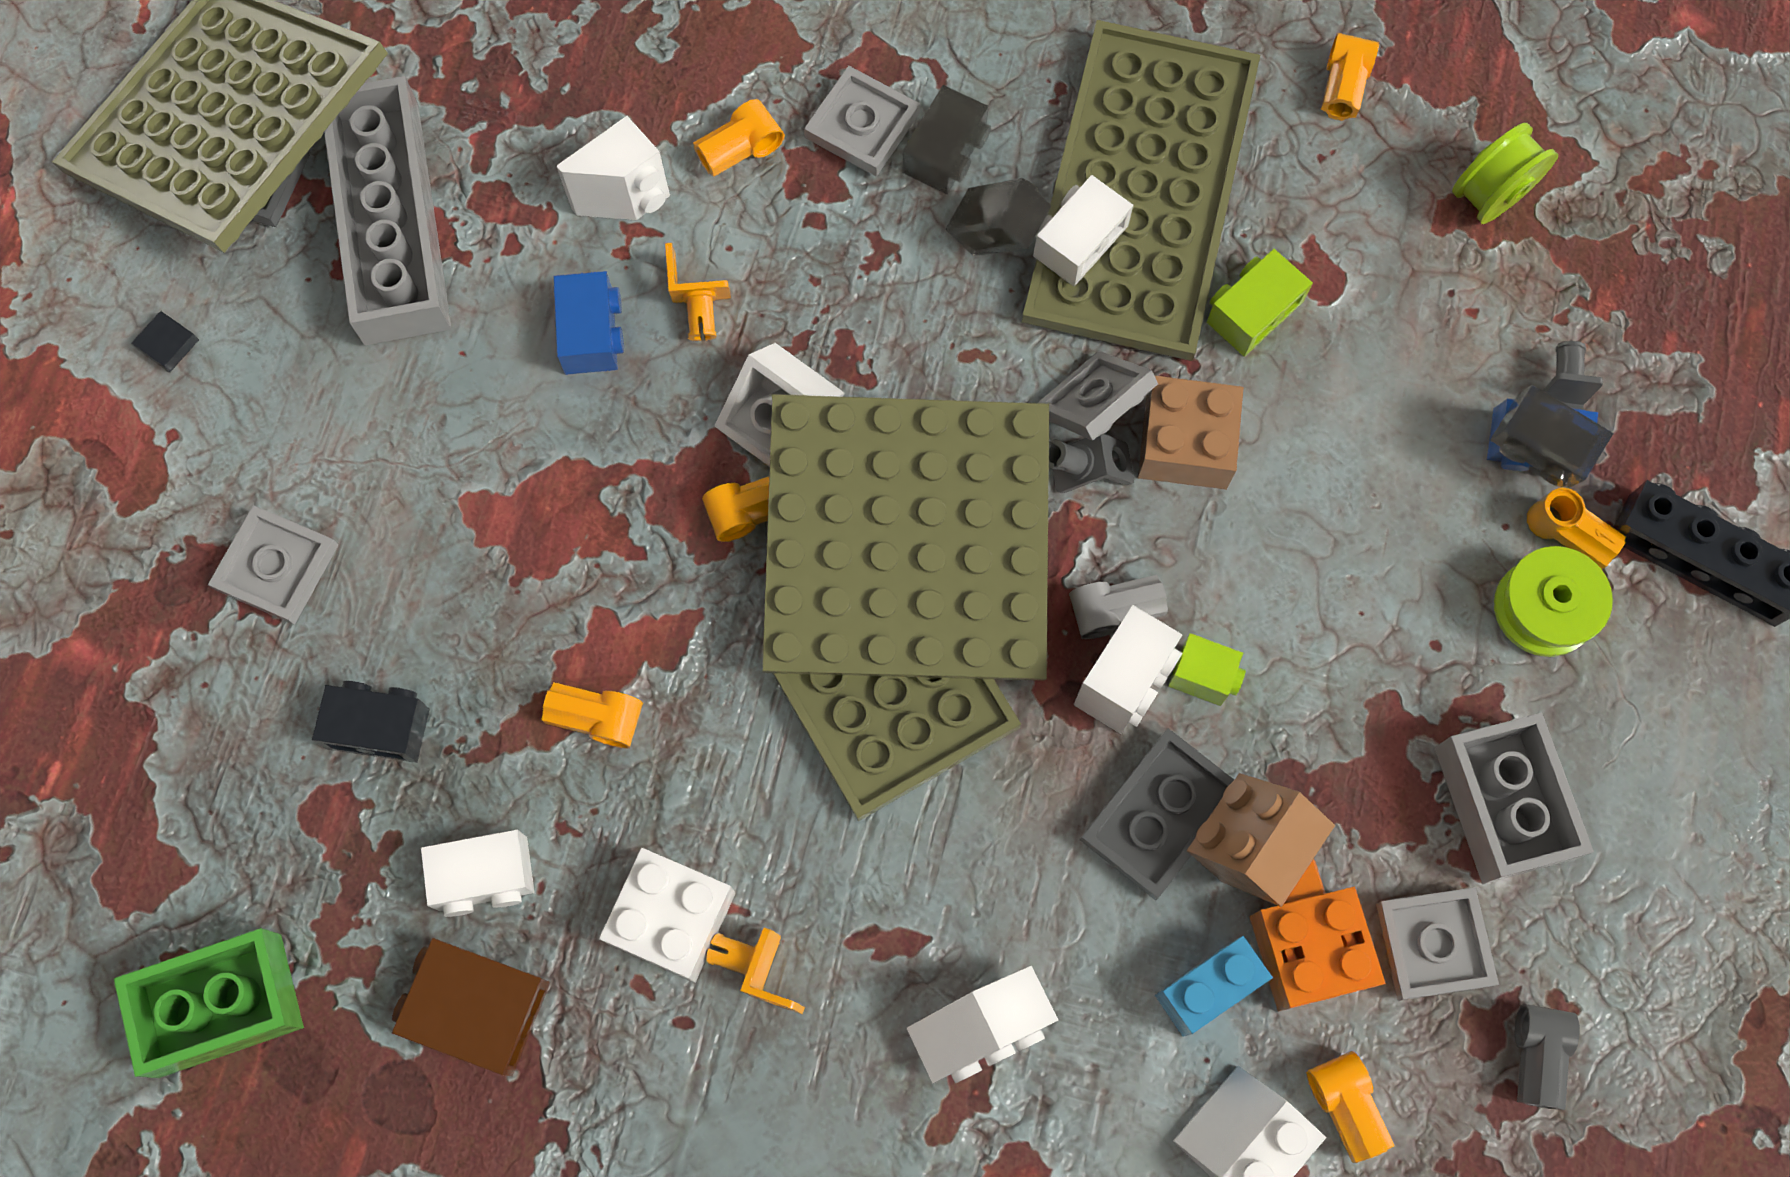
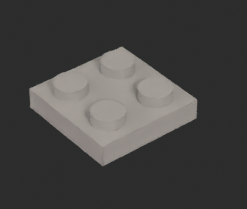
M848 65L804 128V135L811 142L877 177L919 116L921 104Z
M1098 351L1038 403L1049 404V422L1093 441L1096 437L1106 433L1112 424L1126 411L1142 402L1145 395L1157 386L1158 382L1152 370Z
M253 505L208 585L215 591L295 625L335 553L338 544L332 538Z
M1476 887L1376 903L1398 1001L1499 985Z

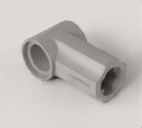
M1157 575L1109 586L1108 582L1090 583L1078 587L1069 593L1082 639L1099 638L1116 632L1132 605L1154 618L1166 616L1168 612L1165 589Z

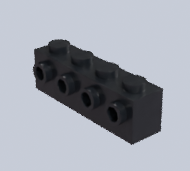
M1646 480L1628 496L1613 526L1614 529L1626 536L1624 548L1774 627L1790 619V550L1780 549L1761 539L1760 535L1752 529L1738 527L1720 518L1713 509L1707 506L1691 503L1676 495V492L1667 485Z

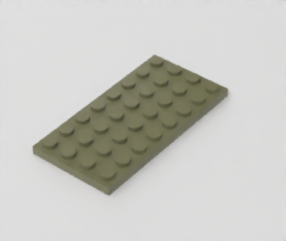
M1101 20L1096 21L1048 215L1054 217L1062 208V200L1074 185L1081 187L1091 175L1133 204V209L1128 227L1075 286H1072L1038 259L1036 260L1022 316V323L1193 361L1261 55Z

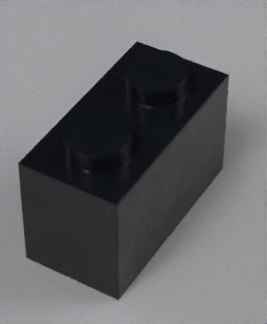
M343 681L342 687L325 685L312 737L314 742L326 750L418 763L430 708L417 698L416 692L396 687H390L388 694L372 692L370 685L355 681Z

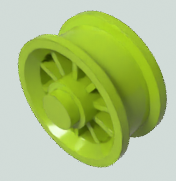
M1522 123L1514 127L1483 149L1453 186L1452 193L1457 198L1465 196L1479 210L1477 219L1481 224H1486L1496 219L1516 204L1547 174L1558 159V153L1554 149L1545 151L1531 137L1533 128L1528 123Z
M1561 546L1540 548L1526 555L1503 576L1494 596L1495 616L1506 637L1522 650L1543 657H1556L1568 654L1596 636L1608 622L1613 604L1611 587L1602 569L1585 554Z

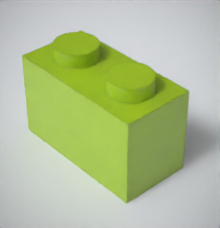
M1276 249L1270 251L1262 260L1258 256L1254 257L1239 275L1241 279L1232 287L1229 284L1222 286L1209 302L1213 307L1206 323L1244 357L1304 302L1313 284Z

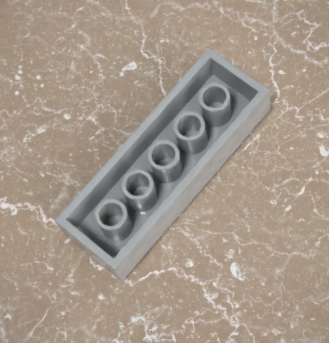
M405 76L364 83L351 98L349 104L337 115L324 132L349 323L366 346L451 330L452 327L418 102Z

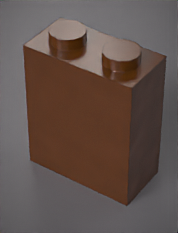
M432 938L429 946L422 947L415 959L412 973L416 977L409 993L402 994L394 1008L392 1021L396 1022L392 1034L497 1074L513 1077L551 982Z

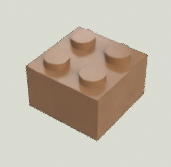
M1155 376L1158 385L1148 392L1146 396L1138 478L1227 490L1237 471L1244 387Z
M1239 773L1235 780L1225 789L1222 799L1208 820L1198 829L1196 837L1187 849V852L1221 882L1282 907L1335 825L1299 791Z

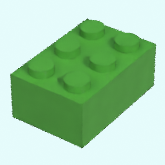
M260 928L114 978L135 1077L161 1078L304 1028L282 936L279 933Z

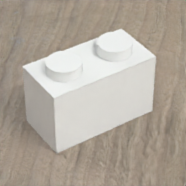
M1093 175L1081 187L1074 185L1062 200V208L1054 217L1047 215L1039 223L1033 235L1036 238L1033 256L1072 286H1075L1128 227L1133 209V204Z
M519 830L421 848L427 906L443 911L445 917L472 913L474 911L473 905L492 901V907L496 908L516 905L522 902V895L534 893L527 836Z

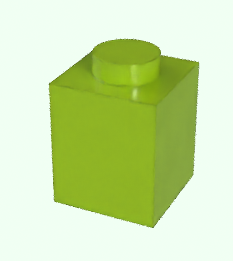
M1190 633L1182 645L1180 652L1183 654L1175 665L1168 687L1221 706L1229 694L1237 696L1246 673L1245 669L1239 668L1243 652Z

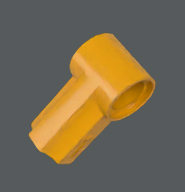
M1342 33L1336 34L1326 70L1330 71L1321 106V110L1325 111L1329 118L1340 121L1356 118L1360 110L1366 80L1369 79L1376 60L1379 42Z
M754 99L739 106L733 112L730 122L693 142L701 164L708 174L714 177L752 154L757 158L771 154L782 144L785 134L763 103L758 99Z
M769 476L740 486L738 483L719 485L703 495L702 500L718 541L727 542L739 539L751 533L757 524L768 521Z
M1560 487L1552 490L1534 503L1527 513V524L1536 536L1542 539L1554 538L1565 547L1585 554L1601 569L1608 566L1626 543L1624 542L1626 536L1585 508L1582 497L1576 491L1569 488ZM1550 507L1555 508L1559 512L1561 521L1552 515Z
M553 682L544 700L542 721L545 724L589 734L591 739L606 745L628 749L632 742L643 702L620 692L606 690L599 694Z
M1354 1051L1307 1070V1079L1312 1093L1324 1112L1330 1114L1352 1163L1373 1158L1395 1146L1371 1096L1373 1085L1369 1073L1360 1057Z

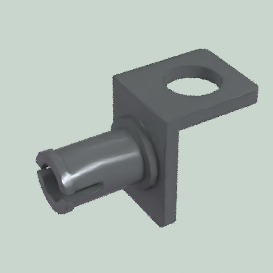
M1564 341L1555 348L1556 376L1537 396V403L1584 410V404L1602 387L1603 378L1584 375L1586 345L1584 343Z
M1106 434L1096 437L1093 441L1084 438L1069 445L1057 439L1053 440L1054 444L1049 441V468L1053 469L1057 492L1066 493L1104 478L1124 485L1134 483L1129 447L1125 441ZM1112 449L1120 459L1121 471L1118 470L1113 462Z

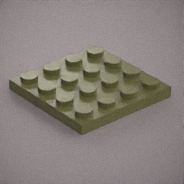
M772 673L858 822L1021 727L1019 719L994 679Z

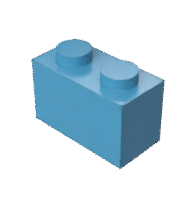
M1241 936L1155 994V997L1184 1037L1201 1029L1273 977L1246 938Z

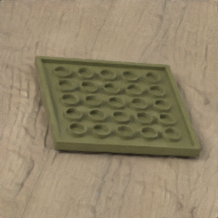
M192 0L62 149L52 163L63 173L225 253L231 244L239 238L241 232L259 210L267 204L269 198L286 177L294 171L296 165L314 143L322 137L323 132L337 115L349 104L351 98L360 87L374 74L376 68L388 55V52L375 39L275 0Z
M772 394L763 673L1045 681L1047 677L1049 404Z

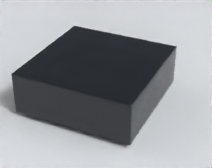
M160 311L131 344L162 368L171 372L199 339L191 331Z

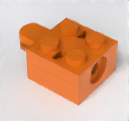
M1314 859L1282 907L1274 906L1262 909L1249 916L1263 964L1273 977L1269 980V984L1278 1012L1386 984L1355 886L1325 893Z

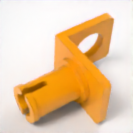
M672 242L665 243L668 291L673 303H687L688 339L701 341V323H703L705 340L715 339L717 335L714 323L713 301L731 298L728 281L678 284L676 253Z
M764 927L755 946L725 937L720 933L713 937L710 944L728 951V954L708 948L706 957L708 964H715L744 974L745 979L740 990L743 993L803 1014L804 1006L792 1000L763 991L781 939L779 934Z

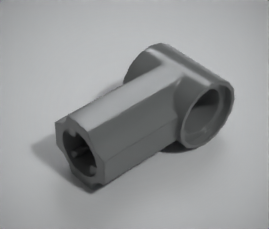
M1522 1004L1520 1006L1514 1029L1515 1043L1518 1048H1521L1518 1103L1541 1108L1565 1110L1569 1057L1574 1055L1580 1035L1579 1019L1575 1013L1529 1004Z

